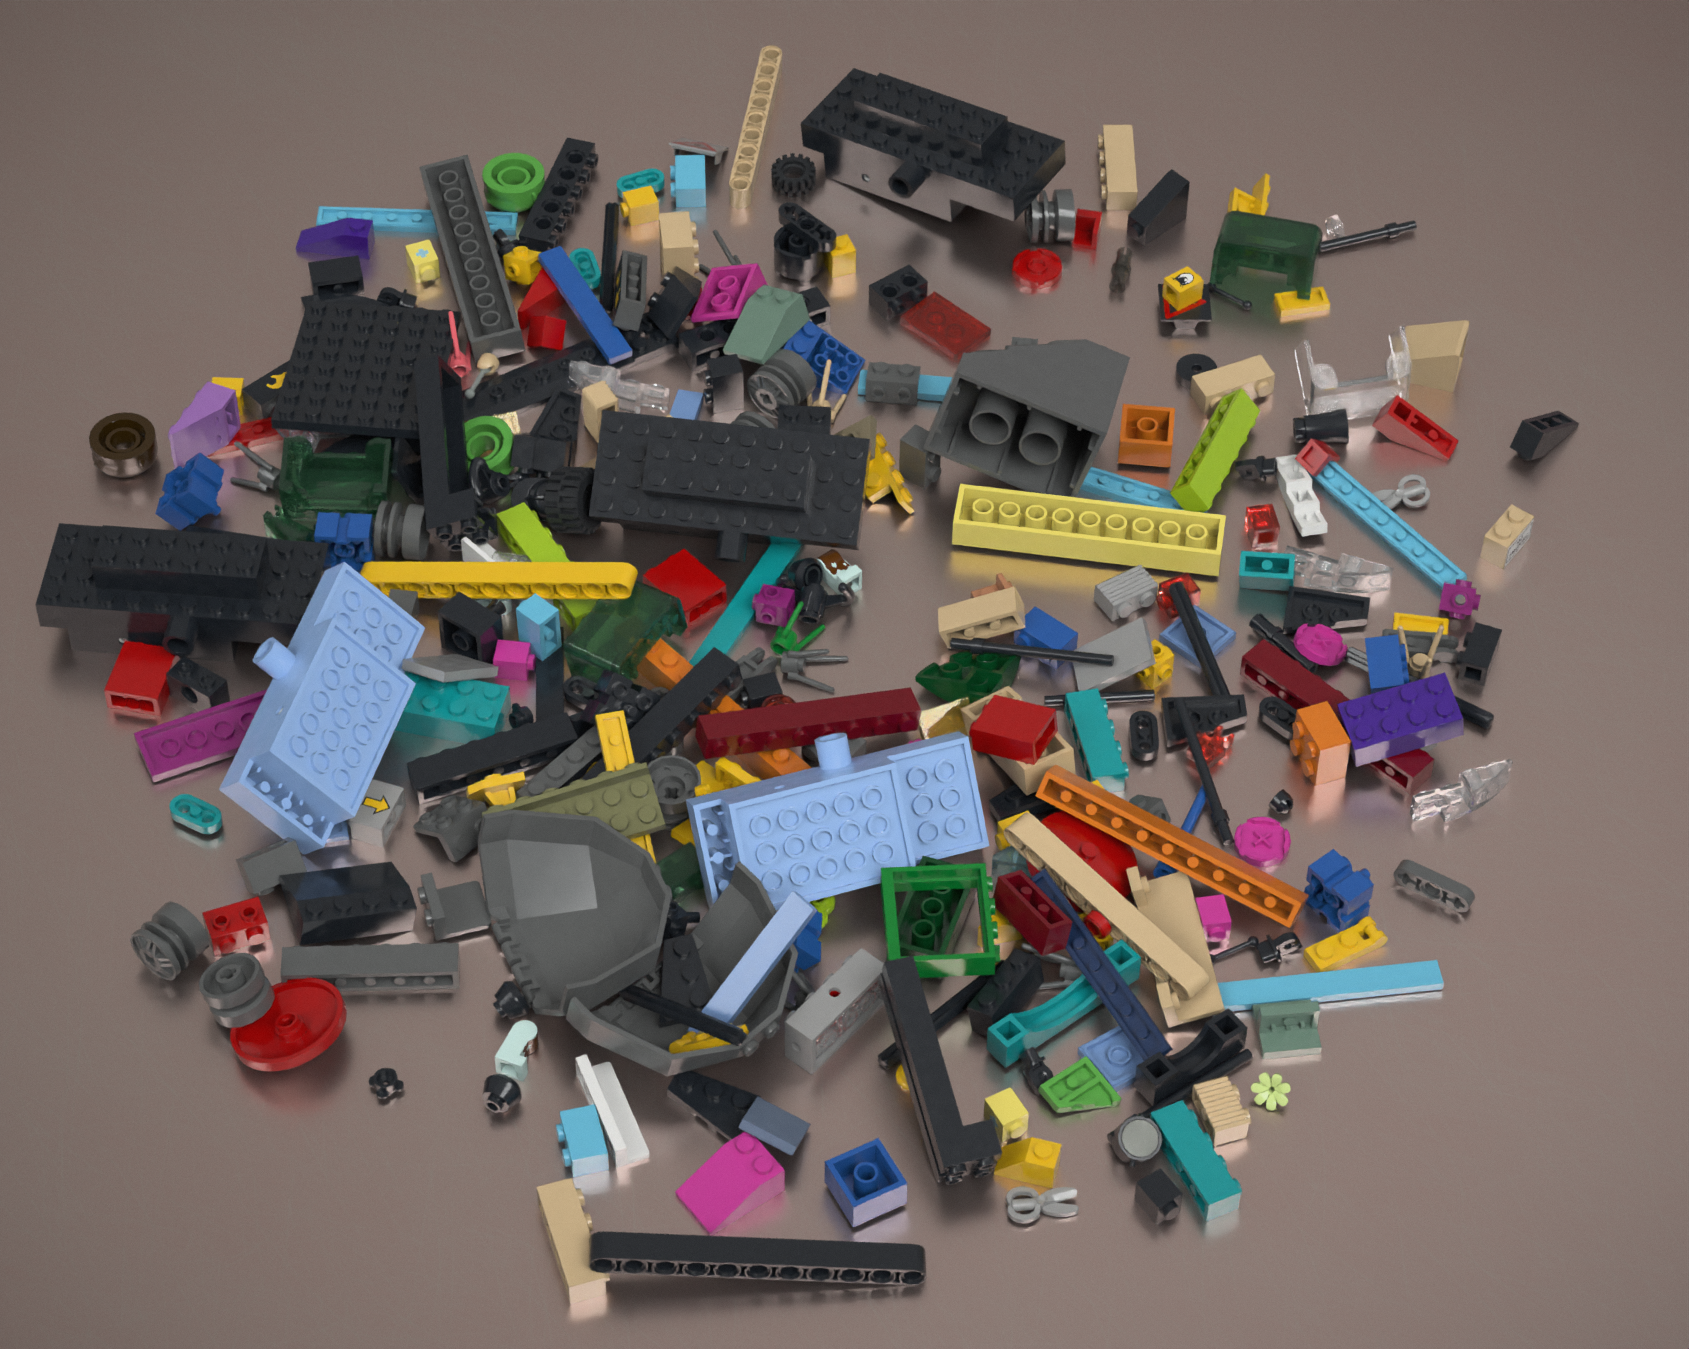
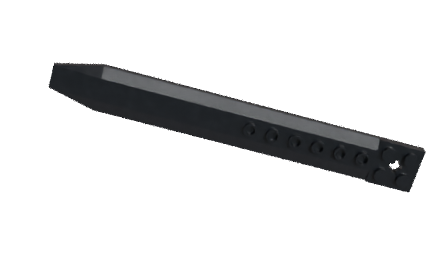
M646 312L642 316L638 331H626L616 326L632 349L631 357L609 365L591 338L478 384L475 389V396L472 399L466 398L465 391L467 389L463 390L464 423L481 416H494L501 420L509 419L547 403L557 386L574 392L678 349L679 339L676 335H674L673 339L668 338L651 320L648 312ZM641 336H649V339H645ZM355 434L332 444L293 470V476L305 492L359 481L393 465L395 437ZM404 438L418 456L421 455L420 439Z

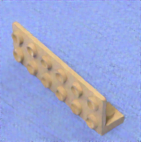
M1137 866L1126 869L1137 909L1196 961L1209 977V983L1190 1000L1184 1001L1178 997L1177 992L1170 990L1168 982L1162 983L1155 976L1156 987L1168 1028L1225 1011L1189 876L1180 871L1147 880L1146 876H1140Z

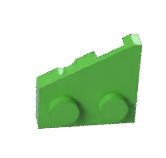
M1087 1056L1040 1085L1038 1090L1056 1113L1115 1107L1122 1100Z

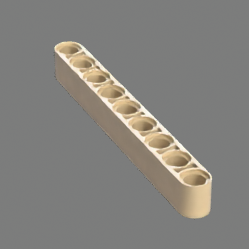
M765 46L760 52L729 180V201L734 208L743 209L752 202L782 75V50L778 46Z
M1024 813L1004 830V836L1008 843L1036 869L1041 871L1045 868L1061 891L1086 914L1092 910L1102 914L1112 928V932L1109 935L1117 942L1123 939L1141 957V964L1162 983L1168 982L1170 990L1177 992L1180 999L1184 1001L1190 1000L1209 983L1208 974L1196 961L1032 814Z

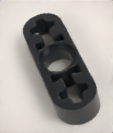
M787 202L779 207L780 224L820 252H830L836 248V232L796 203ZM804 225H811L814 228L805 230L801 227Z

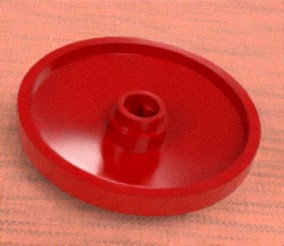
M1065 811L1051 814L1041 821L1044 826L1124 898L1129 896L1132 890L1126 869L1137 866L1136 856L1131 845ZM1026 859L1028 870L1033 877L1040 871ZM1065 895V897L1068 899V901L1073 906L1076 912H1084L1070 898H1068Z
M318 978L291 979L287 980V982L273 985L275 999L271 1008L264 1016L251 1024L231 1028L230 1040L239 1060L255 1070L281 1071L302 1065L323 1053L338 1038L347 1017L346 1004L339 990L333 984Z

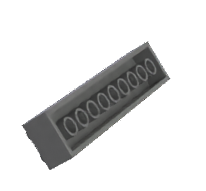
M468 154L420 166L424 189L475 363L478 362L484 353H491L499 358L525 351L520 325Z

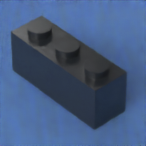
M1016 948L995 972V975L989 979L967 1006L972 1031L987 1036L989 1027L1010 1013H1019L1044 982L1039 957Z

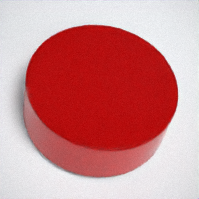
M1092 910L1084 917V923L1094 937L1104 939L1112 932L1109 922L1099 912Z

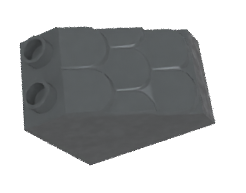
M1087 339L1056 340L1047 344L1006 345L1005 349L980 350L963 353L931 424L923 449L1028 492L1076 497L1107 435L1130 357Z

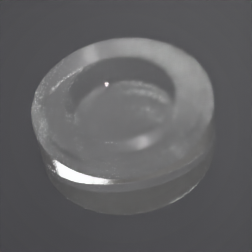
M1337 215L1326 218L1325 225L1330 238L1344 237L1345 230L1340 218Z

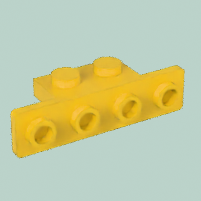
M1266 173L1254 185L1252 196L1237 188H1234L1229 194L1225 227L1246 237L1244 254L1250 256L1255 249L1259 250L1264 242L1263 229L1267 221L1265 219V212L1269 205L1267 196L1271 189L1269 185L1270 175Z
M879 432L876 434L875 458L869 464L866 488L867 498L874 503L893 491L898 503L911 514L914 512L911 504L913 497L908 489L903 487L902 483L905 480L901 473L894 468L893 465L896 464L893 455L886 450L885 447L888 443Z
M721 757L715 762V768L703 760L695 765L700 771L701 785L708 784L711 793L762 781L758 777L744 771L736 762H731L725 757Z

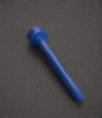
M1201 785L1180 828L1190 834L1207 801L1203 785ZM1158 861L1153 875L1155 878L1177 873L1179 870Z

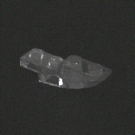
M570 361L569 379L582 390L591 384L606 381L613 394H616L619 409L636 414H640L642 406L668 410L670 388H665L659 384H643L632 379L622 380L621 370L615 369L612 366L602 367L585 361Z
M1288 545L1284 553L1295 554V575L1305 577L1304 586L1342 593H1370L1390 589L1394 569L1392 567L1344 553L1341 554L1339 560Z
M1512 760L1495 761L1486 766L1467 769L1459 773L1458 783L1447 784L1438 789L1422 791L1413 795L1410 807L1412 819L1417 821L1440 814L1445 823L1475 811L1493 799L1508 783L1513 765Z

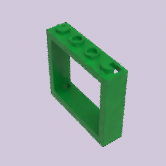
M986 863L881 868L880 887L887 961L908 957H901L895 892L977 888L983 953L913 957L920 978L995 975V963L1000 962V945H994V939H998L997 921H992L991 915H995V899L989 898V892H993V880L991 876L987 877Z

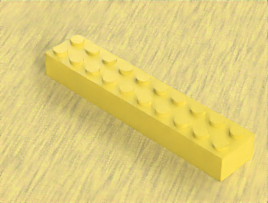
M960 484L953 519L952 544L1128 566L1142 565L1145 568L1219 576L1226 515Z

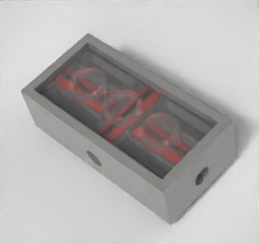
M862 948L853 956L849 955L836 973L829 974L824 980L823 985L816 992H811L796 1011L793 1010L787 1015L784 1021L785 1057L813 1075L884 1005L878 984V978L880 973H882L884 963Z

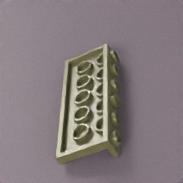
M638 762L631 763L619 771L602 772L593 779L573 781L570 783V786L560 789L549 788L543 791L542 794L534 797L523 796L511 804L504 806L500 804L494 805L481 813L482 818L483 814L505 810L594 816L630 840L666 829L647 763L641 764Z

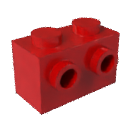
M258 896L202 912L205 930L209 936L214 956L228 954L244 947L259 945L262 942L271 940L268 921Z

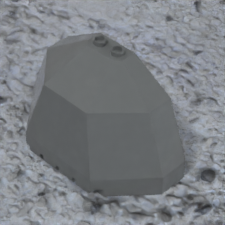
M505 810L483 814L478 838V849L487 913L490 919L497 921L492 925V930L498 943L501 945L509 966H512L511 970L519 987L522 988L521 992L530 1008H533L535 1014L565 1016L568 1012L570 1000L573 997H576L590 1010L655 970L669 905L672 901V891L670 886L665 884L659 865L654 863L648 851L594 816L522 810Z
M740 861L735 864L730 884L693 932L690 933L693 934L712 997L777 912L761 881ZM792 944L733 1021L732 1025L734 1026L746 1024L749 1031L747 1039L743 1041L741 1046L730 1044L672 1054L669 1052V1045L677 1039H682L689 1032L687 1031L689 1026L680 1023L659 1028L660 1014L623 999V996H619L608 1006H602L596 1011H589L576 997H573L570 1000L566 1020L587 1040L667 1077L742 1057L743 1055L748 1057L755 1052L763 1038L770 1039L780 1028L778 1023L785 1005L798 952L794 944ZM663 960L656 965L654 971L646 975V978L642 977L633 985L661 996Z

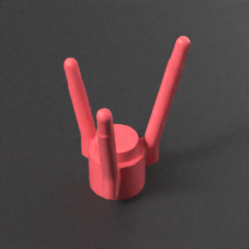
M449 311V324L454 349L449 366L460 377H463L472 370L470 363L471 346L468 341L465 355L459 350L454 314L452 311Z

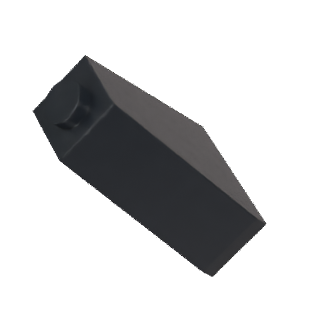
M1174 170L1168 171L1128 215L1127 234L1145 246L1185 220L1190 182Z

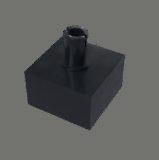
M458 592L438 610L441 647L452 654H459L493 664L498 639L503 640L501 615L506 612L505 605L501 601L498 602V599H493L485 607L463 593Z

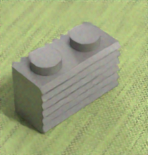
M1138 565L1095 585L1094 601L1112 621H1115L1120 617H1128L1134 610L1137 611L1138 608L1151 606L1157 600L1158 584L1148 574V571H1145L1142 565Z

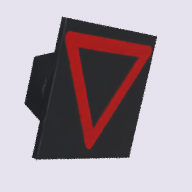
M1158 284L1161 322H1174L1176 329H1194L1198 322H1212L1209 284L1203 285L1201 300L1179 311L1162 297L1163 284Z

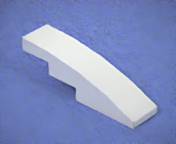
M1297 454L1276 457L1278 463L1277 482L1286 506L1301 536L1327 533L1328 524L1320 512V501L1312 490V479L1307 470L1295 459Z

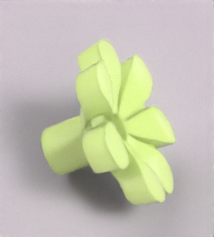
M1263 1072L1259 1075L1260 1082H1254L1251 1085V1091L1258 1093L1254 1101L1258 1105L1266 1102L1267 1110H1275L1277 1102L1281 1106H1285L1288 1103V1098L1284 1093H1289L1291 1087L1288 1082H1281L1282 1075L1279 1073H1275L1270 1077L1267 1072Z

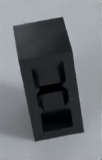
M909 264L870 284L869 304L883 318L889 320L926 301L928 281Z

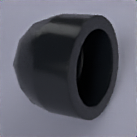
M1282 789L1270 801L1269 807L1279 814H1287L1293 808V798Z

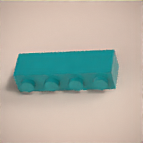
M1098 688L1065 693L1064 712L1086 780L1089 782L1098 780L1104 789L1110 793L1124 791L1125 779L1129 778L1127 763L1121 760V744L1119 740L1115 741L1114 739L1115 728L1113 720H1108L1107 718L1108 706L1106 699H1101Z
M1183 1100L1151 1112L1150 1119L1159 1127L1162 1134L1160 1149L1206 1222L1239 1209L1240 1196L1242 1195L1241 1185L1236 1178L1232 1179L1227 1171V1164L1221 1155H1217L1213 1149L1209 1134L1207 1132L1203 1133L1199 1127L1195 1112L1192 1109L1189 1110Z

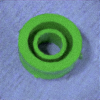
M508 153L493 158L485 165L482 173L485 198L493 207L503 212L519 213L530 210L545 183L543 165L536 158L522 153Z
M481 416L465 423L468 474L473 458L480 457L484 452L493 450L491 454L482 458L485 459L491 470L509 475L515 468L511 466L514 434L507 423L494 416Z

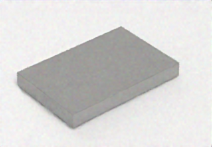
M1143 617L1073 650L1114 655L1113 666L1073 662L1079 691L1096 688L1100 691L1156 664L1147 622Z
M459 654L408 658L402 661L403 670L443 683L491 678L498 674V666Z

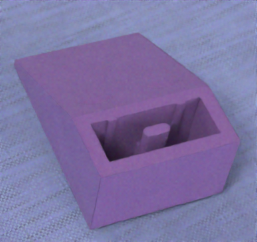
M207 381L204 387L197 391L192 403L183 410L180 419L175 425L171 426L168 432L174 469L178 466L185 467L186 461L198 453L208 456L230 443L241 428L236 390Z

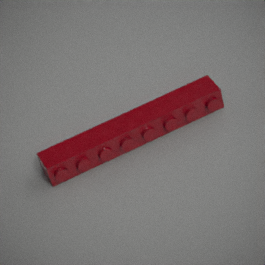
M1265 639L1261 640L1242 656L1240 675L1271 697L1282 699L1296 710L1328 701L1338 718L1337 704L1350 700L1341 691L1331 687L1321 677L1314 675L1298 661L1293 660L1277 646L1270 644ZM1419 748L1374 761L1367 765L1411 795L1431 777L1434 758Z
M911 687L699 715L695 737L704 759L814 745L816 738L834 733H846L847 739L850 740L916 731L919 726L921 708Z

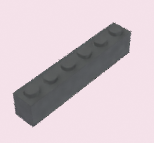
M459 943L282 947L281 982L284 983L291 979L318 978L333 984L339 992L460 989Z

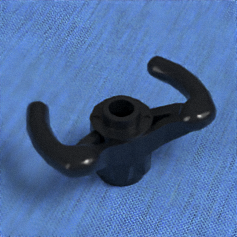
M482 457L473 458L469 467L470 488L475 489L476 497L483 504H491L506 497L510 492V488L516 486L518 482L530 478L529 474L518 472V470L512 475L495 472L489 468Z
M787 574L780 575L775 582V586L795 591V601L797 603L800 601L804 603L798 619L807 624H819L820 619L824 617L825 609L837 605L850 606L855 600L854 591L844 582L838 585V590L842 593L840 595H828L824 587L816 583H810L799 591L785 585L789 581Z

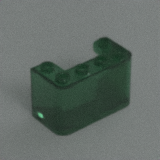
M1230 211L1224 216L1214 248L1209 283L1222 285L1227 275L1231 274V276L1236 277L1238 266L1286 274V285L1291 286L1292 284L1296 288L1297 298L1310 300L1318 270L1323 233L1317 225L1241 211Z
M302 436L284 437L279 482V495L284 516L292 520L317 521L318 512L340 513L341 518H344L346 513L372 514L374 522L381 501H391L393 481L391 466L393 465L391 439L374 438L366 443L365 454L357 452L348 454L332 452L313 453L312 444Z
M636 580L629 598L598 599L594 608L587 616L582 618L579 626L564 641L563 649L571 677L583 676L597 684L603 670L607 669L629 680L631 678L637 679L639 676L637 666L661 636L671 637L672 634L681 636L688 626L680 598Z

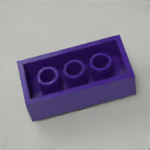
M1445 672L1337 704L1338 719L1351 740L1350 753L1356 767L1464 735L1463 716Z

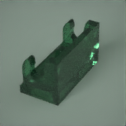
M275 505L274 517L269 511L263 515L266 536L281 540L315 542L316 524L313 525L314 530L284 516L283 508Z

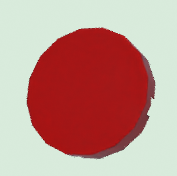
M1037 248V251H1030L1031 249L1024 250L1017 254L1013 260L1012 274L1015 280L1025 287L1031 289L1048 288L1058 283L1062 277V265L1059 256L1044 248Z

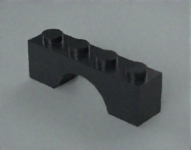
M1229 1008L1207 1021L1198 1036L1183 1050L1170 1056H1164L1159 1051L1137 1065L1134 1087L1154 1106L1245 1048L1247 1026Z

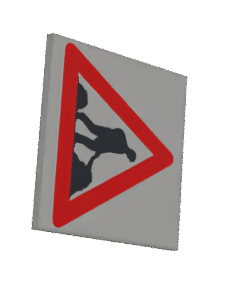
M680 138L669 143L674 148V156L679 155L680 150L715 156V165L720 163L722 153L729 149V147L687 138Z

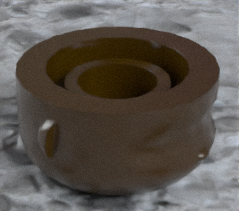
M123 412L106 416L98 421L90 431L89 443L94 465L109 476L130 478L140 475L148 470L156 460L158 446L155 428L147 418L139 414Z

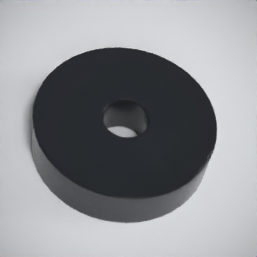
M1188 354L1177 362L1175 376L1183 387L1191 389L1192 376L1216 369L1217 365L1206 355Z

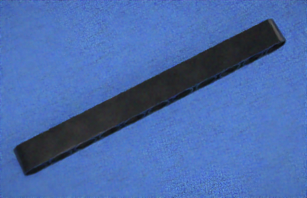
M607 1231L596 1232L589 1238V1268L598 1273L918 1285L927 1279L925 1248L917 1244Z

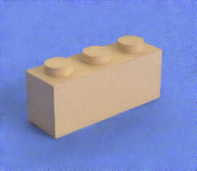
M1260 354L1192 376L1190 395L1205 415L1215 411L1223 396L1240 388L1246 392L1251 400L1273 393L1275 373Z
M1014 586L938 608L939 633L948 649H951V638L972 640L975 637L987 639L1026 628L1024 603Z

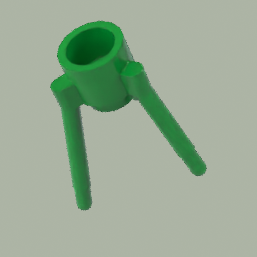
M802 601L798 603L786 627L778 626L776 634L770 642L772 651L781 657L783 651H800L802 647L825 629V625H820L797 644V634L791 628L804 605Z

